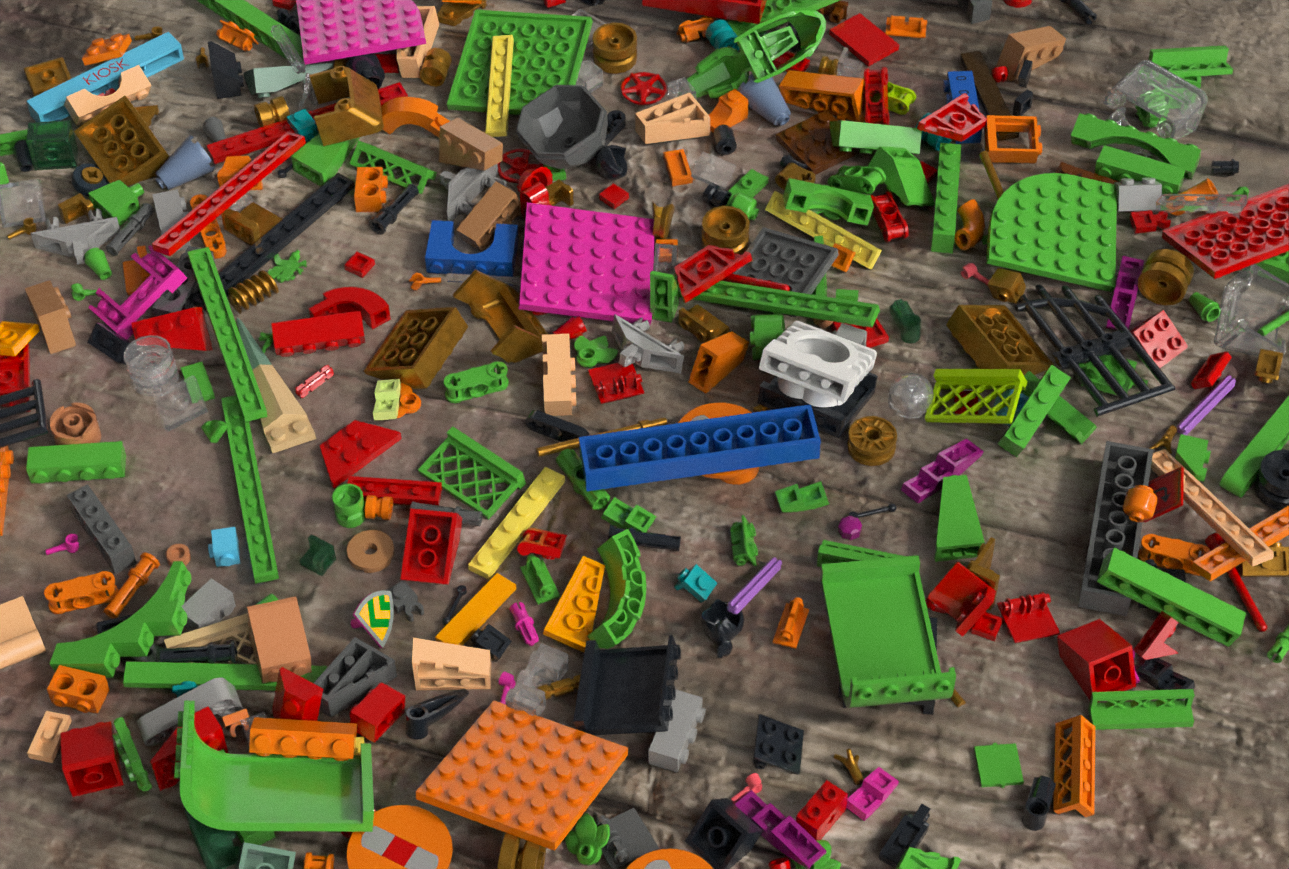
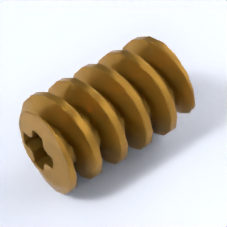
M259 271L258 276L252 275L250 279H245L243 284L238 283L235 288H229L228 296L235 310L242 314L241 307L249 310V302L256 306V298L263 302V294L270 298L272 296L270 290L275 294L279 293L276 282L267 272Z

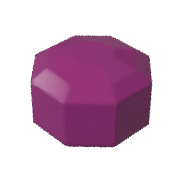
M853 516L842 518L838 525L839 534L842 538L848 540L858 538L862 531L860 520Z

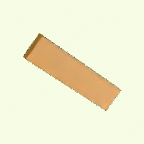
M496 573L435 636V640L437 642L463 646L477 628H480L516 590V584Z

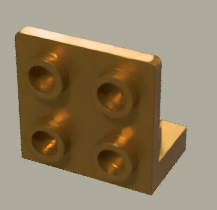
M254 202L250 203L240 213L228 208L221 214L224 230L250 245L256 243L283 220Z
M991 537L987 544L982 543L977 553L978 557L975 561H970L967 569L996 590L997 595L1000 575L990 569L996 540ZM996 595L993 604L988 608L990 611L995 605Z

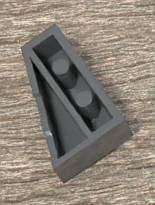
M354 637L314 682V684L323 688L319 711L329 717H333L364 698L369 690L374 689L381 682L386 684L396 678L395 660Z

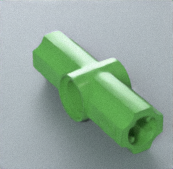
M568 448L561 451L560 455L556 458V462L573 483L574 491L581 494L593 510L597 509L599 511L605 508L607 503L610 502L609 494L605 489L587 491L580 457L574 450Z

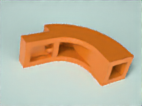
M398 97L387 101L381 106L384 123L382 130L388 134L393 133L402 125L413 124L423 127L439 138L440 126L450 122L444 116L437 113L438 106L421 98Z

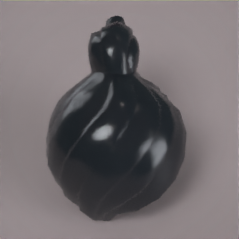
M605 145L600 149L594 159L596 160L597 170L602 177L612 181L626 176L628 170L625 159L626 148L617 145Z
M720 599L715 600L710 608L701 615L704 632L710 639L718 643L716 648L718 658L730 655L733 649L731 640L742 631L744 626L742 610L734 615L732 612L727 611L728 602Z

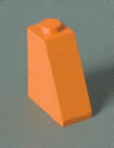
M731 331L700 344L688 383L702 392L708 393L743 361L749 342Z

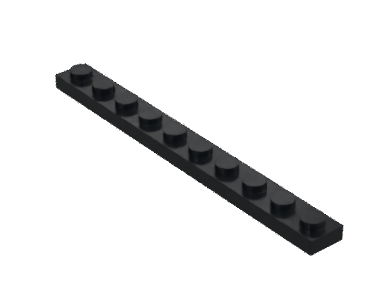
M337 173L221 271L219 277L226 297H228L229 288H235L238 283L243 284L245 279H249L354 189V181ZM198 291L191 297L192 304L197 307H203V310L207 312L200 291Z

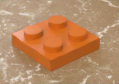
M119 33L111 36L109 39L103 40V38L93 40L82 57L84 65L122 57L132 42L130 35Z

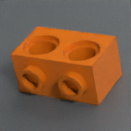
M357 167L354 194L356 212H379L383 203H386L387 198L384 188H388V177L384 175L383 167Z
M62 665L58 666L47 688L51 703L56 706H67L83 713L91 712L96 714L99 713L110 690L106 676Z

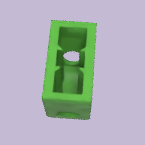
M117 180L88 194L95 211L96 208L100 209L104 219L117 217L120 227L132 214H135L140 209L138 197L144 194V190L139 183L128 187L121 180Z

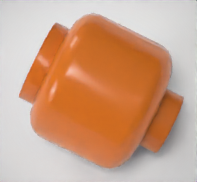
M1136 485L1127 491L1123 511L1129 516L1131 521L1141 523L1143 520L1153 517L1157 504V496L1153 489L1145 485Z

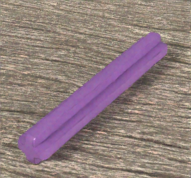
M1230 375L1225 376L1177 425V433L1187 435L1235 386L1236 379Z
M772 557L728 602L727 611L732 612L734 615L738 614L781 569L782 561Z

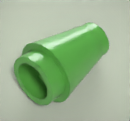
M92 248L85 253V264L101 280H106L112 275L104 251L99 248Z
M1198 292L1190 296L1189 302L1202 320L1212 322L1219 317L1221 309L1217 302Z

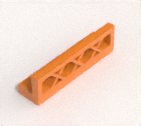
M1082 715L1055 723L1054 783H1056L1054 790L1053 811L1061 814L1076 809L1084 817L1094 815L1095 726ZM1072 727V732L1067 739H1064V729ZM1071 747L1072 753L1067 758V760L1064 761L1063 755L1068 750V748ZM1070 768L1071 776L1066 783H1063V776ZM1068 791H1071V801L1062 804L1064 796Z

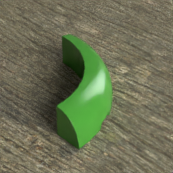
M628 529L612 536L597 548L608 573L610 602L604 620L597 629L588 635V638L596 640L598 646L604 649L614 647L633 631L632 629L637 620L640 619L645 605L646 575L645 571L641 570L638 559L640 557L639 549Z

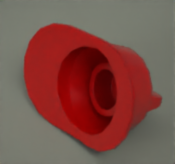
M539 167L524 171L519 178L518 192L521 194L537 182L542 183L545 187L552 184L553 178L550 169Z

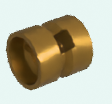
M441 48L428 50L419 73L420 79L429 86H441L446 79L452 62L450 54Z
M283 96L271 99L269 104L267 102L254 104L255 115L260 127L285 120L290 115Z

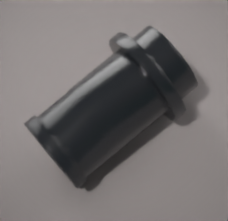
M784 155L779 164L782 170L789 163H795L803 169L808 168L807 164L793 159L792 155Z
M1231 159V161L1212 160L1211 166H1220V168H1211L1212 174H1231V176H1234L1235 173H1239V161Z

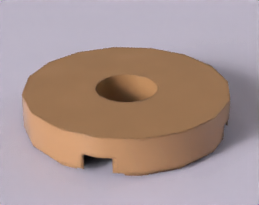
M367 530L356 534L349 541L346 549L348 561L356 570H364L365 573H374L385 569L390 565L395 555L393 540L389 535L378 530ZM368 549L377 550L371 555L365 553Z

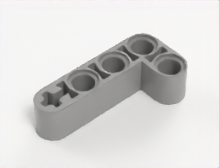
M214 678L140 717L137 720V725L145 746L158 745L172 735L178 727V711H184V700L195 701V712L209 706L214 715L218 714L221 717L243 710L234 685L224 678Z

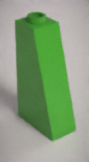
M317 134L291 156L293 169L296 173L322 187L336 175L359 138L323 146L320 134Z
M967 475L943 477L934 556L935 562L978 557V550L982 543L985 542Z

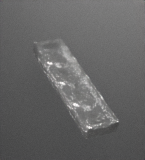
M1162 194L1156 201V210H1164L1167 213L1175 211H1185L1186 213L1227 211L1230 214L1241 212L1248 201L1247 195Z

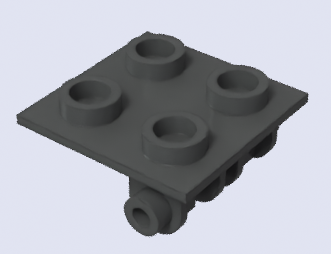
M635 808L611 819L605 818L604 815L598 816L595 819L597 827L603 824H608L610 827V837L608 843L602 848V854L611 869H619L642 855L659 849Z

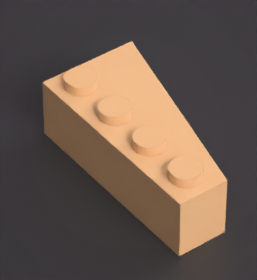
M417 6L422 18L426 44L397 49V62L402 78H420L419 73L428 50L432 48L439 28L435 6Z

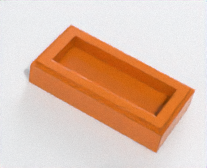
M684 149L663 152V159L672 186L693 183V177Z

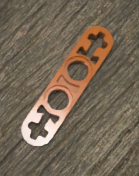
M202 194L193 196L190 200L191 209L193 210L208 197ZM215 219L200 231V235L205 248L209 247L210 251H213L214 259H219L226 255L227 249L217 219ZM210 231L216 232V234L213 236L206 235V233ZM217 243L218 249H215L213 244Z

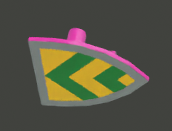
M385 590L376 591L364 597L352 614L356 619L351 620V627L353 629L363 627L380 648H383L388 640L394 618L392 593Z

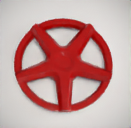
M630 73L621 84V93L624 98L637 105L654 104L660 101L667 91L666 83L658 73ZM646 76L651 78L647 81H642L638 77ZM630 80H633L636 86L625 88ZM658 80L662 84L663 90L652 87V85ZM636 92L640 102L630 99L626 94ZM652 93L660 95L657 99L646 102V97Z
M514 149L502 155V160L511 165V168L502 172L500 163H498V174L501 179L503 178L511 183H518L519 179L508 176L514 173H518L521 176L528 169H537L544 167L542 163L528 164V157L532 154L530 150ZM524 152L521 157L514 159L507 157V155L512 153Z

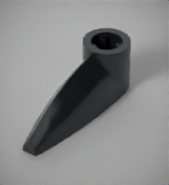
M465 688L456 690L408 708L406 711V735L415 740L425 738L428 735V727L451 712L469 695V692Z

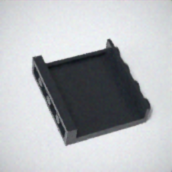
M869 372L854 388V392L848 397L847 401L839 406L816 407L811 405L817 429L839 438L875 393L878 376ZM777 376L770 383L763 381L759 386L757 403L769 409L775 410L810 405L803 399L792 398L784 394L779 389Z
M669 635L668 645L600 650L596 640L586 641L573 719L576 729L594 736L668 731L669 721L673 720L671 704L672 700L676 698L674 682L678 679L679 675L677 660L681 659L680 645H676L673 635Z

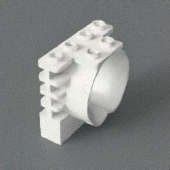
M794 321L776 340L773 339L763 349L759 370L777 376L779 389L787 396L803 399L806 403L816 407L839 406L847 401L848 397L854 392V388L873 369L877 352L874 349L803 322Z

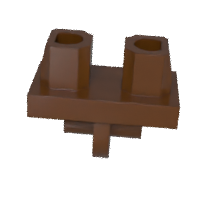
M840 0L816 11L822 15L830 16L829 20L838 24L842 19H847L849 2Z

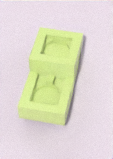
M400 379L377 381L374 392L376 398L373 410L374 421L397 419L400 403Z

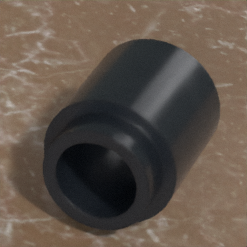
M728 125L717 126L713 133L716 150L721 155H729L737 148L734 132Z

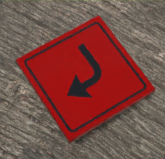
M1182 466L1149 481L1148 487L1152 488L1156 494L1157 504L1153 517L1143 520L1144 523L1183 506L1184 468Z

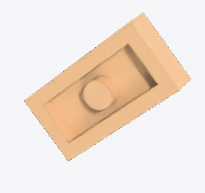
M50 711L45 712L27 752L30 759L54 762L61 746L60 733L68 731L72 722L70 715Z

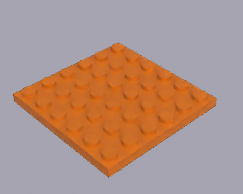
M493 701L417 789L416 799L555 851L628 756V747Z

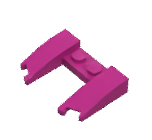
M151 245L148 246L150 254L142 258L137 253L130 256L150 276L121 306L99 288L95 294L102 298L97 308L92 305L88 307L114 332L126 340L133 334L131 323L136 322L166 290L173 293L187 279L182 271L161 253L153 251Z

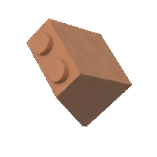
M296 596L247 607L249 638L262 683L277 682L281 667L299 676L311 673V656Z

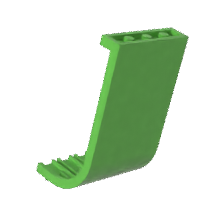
M919 555L821 564V586L841 691L847 708L949 699L953 695L956 680L955 668L951 667L948 672L941 673L919 574Z
M184 700V711H178V727L183 728H177V744L182 745H176V761L181 762H175V778H180L182 803L196 820L209 827L226 831L373 832L374 799L371 744L361 743L360 755H354L353 759L346 761H337L330 757L315 760L308 758V756L298 755L294 758H286L276 754L259 756L257 754L223 753L209 747L200 739L194 724L195 701Z

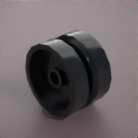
M1284 449L1272 451L1264 457L1255 481L1257 497L1265 505L1277 510H1282L1289 506V450Z

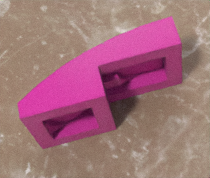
M878 767L863 780L862 786L847 798L846 808L865 821L889 797L899 781Z

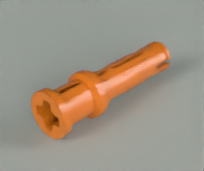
M146 552L140 555V561L134 568L129 570L128 579L104 609V613L112 619L118 618L139 587L147 584L150 574L160 566V562L153 555Z

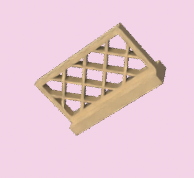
M247 614L183 633L181 636L164 639L166 648L207 646L210 642L225 644L226 641L233 639L240 642L237 647V659L247 664H257L254 661V653L250 659L239 655L244 644L252 647L251 642L247 640L249 637Z

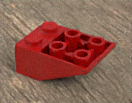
M209 706L195 712L194 724L200 739L217 751L224 749L226 753H229L222 727ZM177 728L150 761L160 791L172 787L180 781V778H175V762H181L176 761V745H182L177 744Z

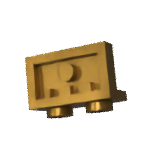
M698 304L688 311L683 307L679 309L680 326L695 335L701 342L705 343L729 333V326Z
M1274 543L1269 546L1274 552L1273 559L1253 567L1247 561L1240 564L1241 577H1289V547H1282V543Z

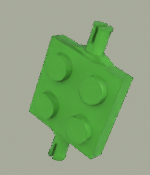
M1103 355L1099 357L1126 393H1128V390L1135 386V384L1113 356ZM1127 359L1131 366L1136 369L1137 362ZM1091 362L1078 364L1099 391L1116 395ZM1143 379V381H1144V382L1146 383V385H1147V384H1148V380Z
M123 717L116 718L114 725L117 733L113 734V738L120 758L126 767L130 782L136 781L139 790L148 791L152 788V784L149 781L148 772L142 766L141 759L130 736V730L127 728Z

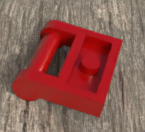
M527 528L524 531L523 540L518 544L517 551L523 556L535 553L540 554L545 559L553 560L560 558L567 535L536 528Z

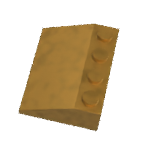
M126 95L74 131L110 183L121 180L126 186H130L157 176L156 172L170 157Z
M958 305L946 324L952 336L960 342L964 351L973 358L976 366L980 369H1020L1023 375L1028 371L1036 375L1046 371L1051 365L1054 366L1053 362L1005 305Z
M456 307L406 310L369 362L364 373L381 380L400 379L401 383L409 385L412 389H427L437 372L441 370L448 356L453 352L458 341L462 339L468 325Z

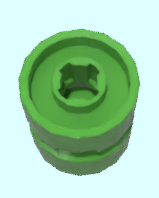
M343 484L337 487L332 494L336 521L339 525L346 528H355L361 525L365 520V504L362 490L354 484Z

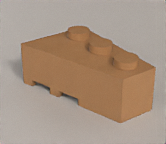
M1051 26L1009 34L996 67L1006 66L1008 70L1007 79L1012 82L1018 78L1025 60L1033 61L1032 70L1058 57L1063 51L1066 38Z
M460 118L440 126L439 162L485 171L502 161L503 143Z
M496 181L492 187L487 189L479 203L473 206L472 211L460 222L456 230L463 241L482 252L493 242L496 224H513L512 221L516 217H523L521 214V202L514 191Z
M49 280L24 288L38 326L42 329V335L44 340H46L50 354L76 346L68 321L71 318V314L63 296L60 294L58 286L53 287Z

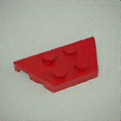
M964 93L919 121L917 129L962 142L984 128L987 119L979 112L975 104L970 105L968 102L969 96Z
M708 245L675 266L674 269L683 302H689L752 261L751 253L745 251L743 255L735 254L733 249Z
M29 343L16 356L0 355V396L30 387ZM29 396L0 406L11 407L31 401Z
M354 420L320 445V451L332 487L335 489L347 480L349 476L354 475L402 439L401 433L396 430Z

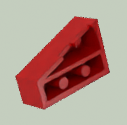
M193 307L131 323L136 345L202 351L213 350L203 307Z

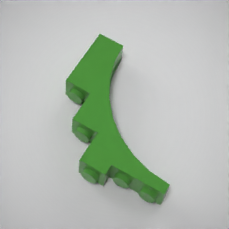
M173 561L167 577L157 592L141 609L127 620L94 637L75 642L57 643L50 661V666L56 672L58 666L62 665L104 675L106 678H113L116 668L120 664V657H147L149 649L153 645L154 636H181L183 627L187 623V613L182 608V605L185 602L187 587L191 583V573L187 570L182 561Z

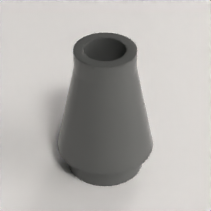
M210 117L204 121L203 131L213 142L226 139L221 120L217 117Z

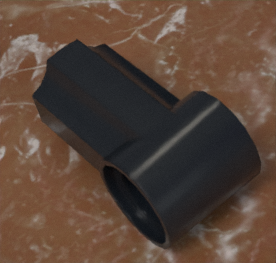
M1040 776L1033 779L1022 817L1024 826L1029 830L1037 831L1045 826L1056 783L1049 777Z

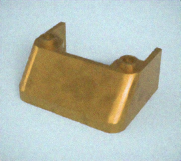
M337 66L334 69L310 75L318 104L341 99L335 105L334 112L314 116L323 146L375 134L384 128L379 92L375 83L344 66Z
M475 269L452 294L454 298L467 303L471 307L470 312L477 319L483 318L487 320L500 340L490 350L492 354L501 357L507 363H517L543 352L542 335L548 333L532 311L519 309L520 294L510 285Z

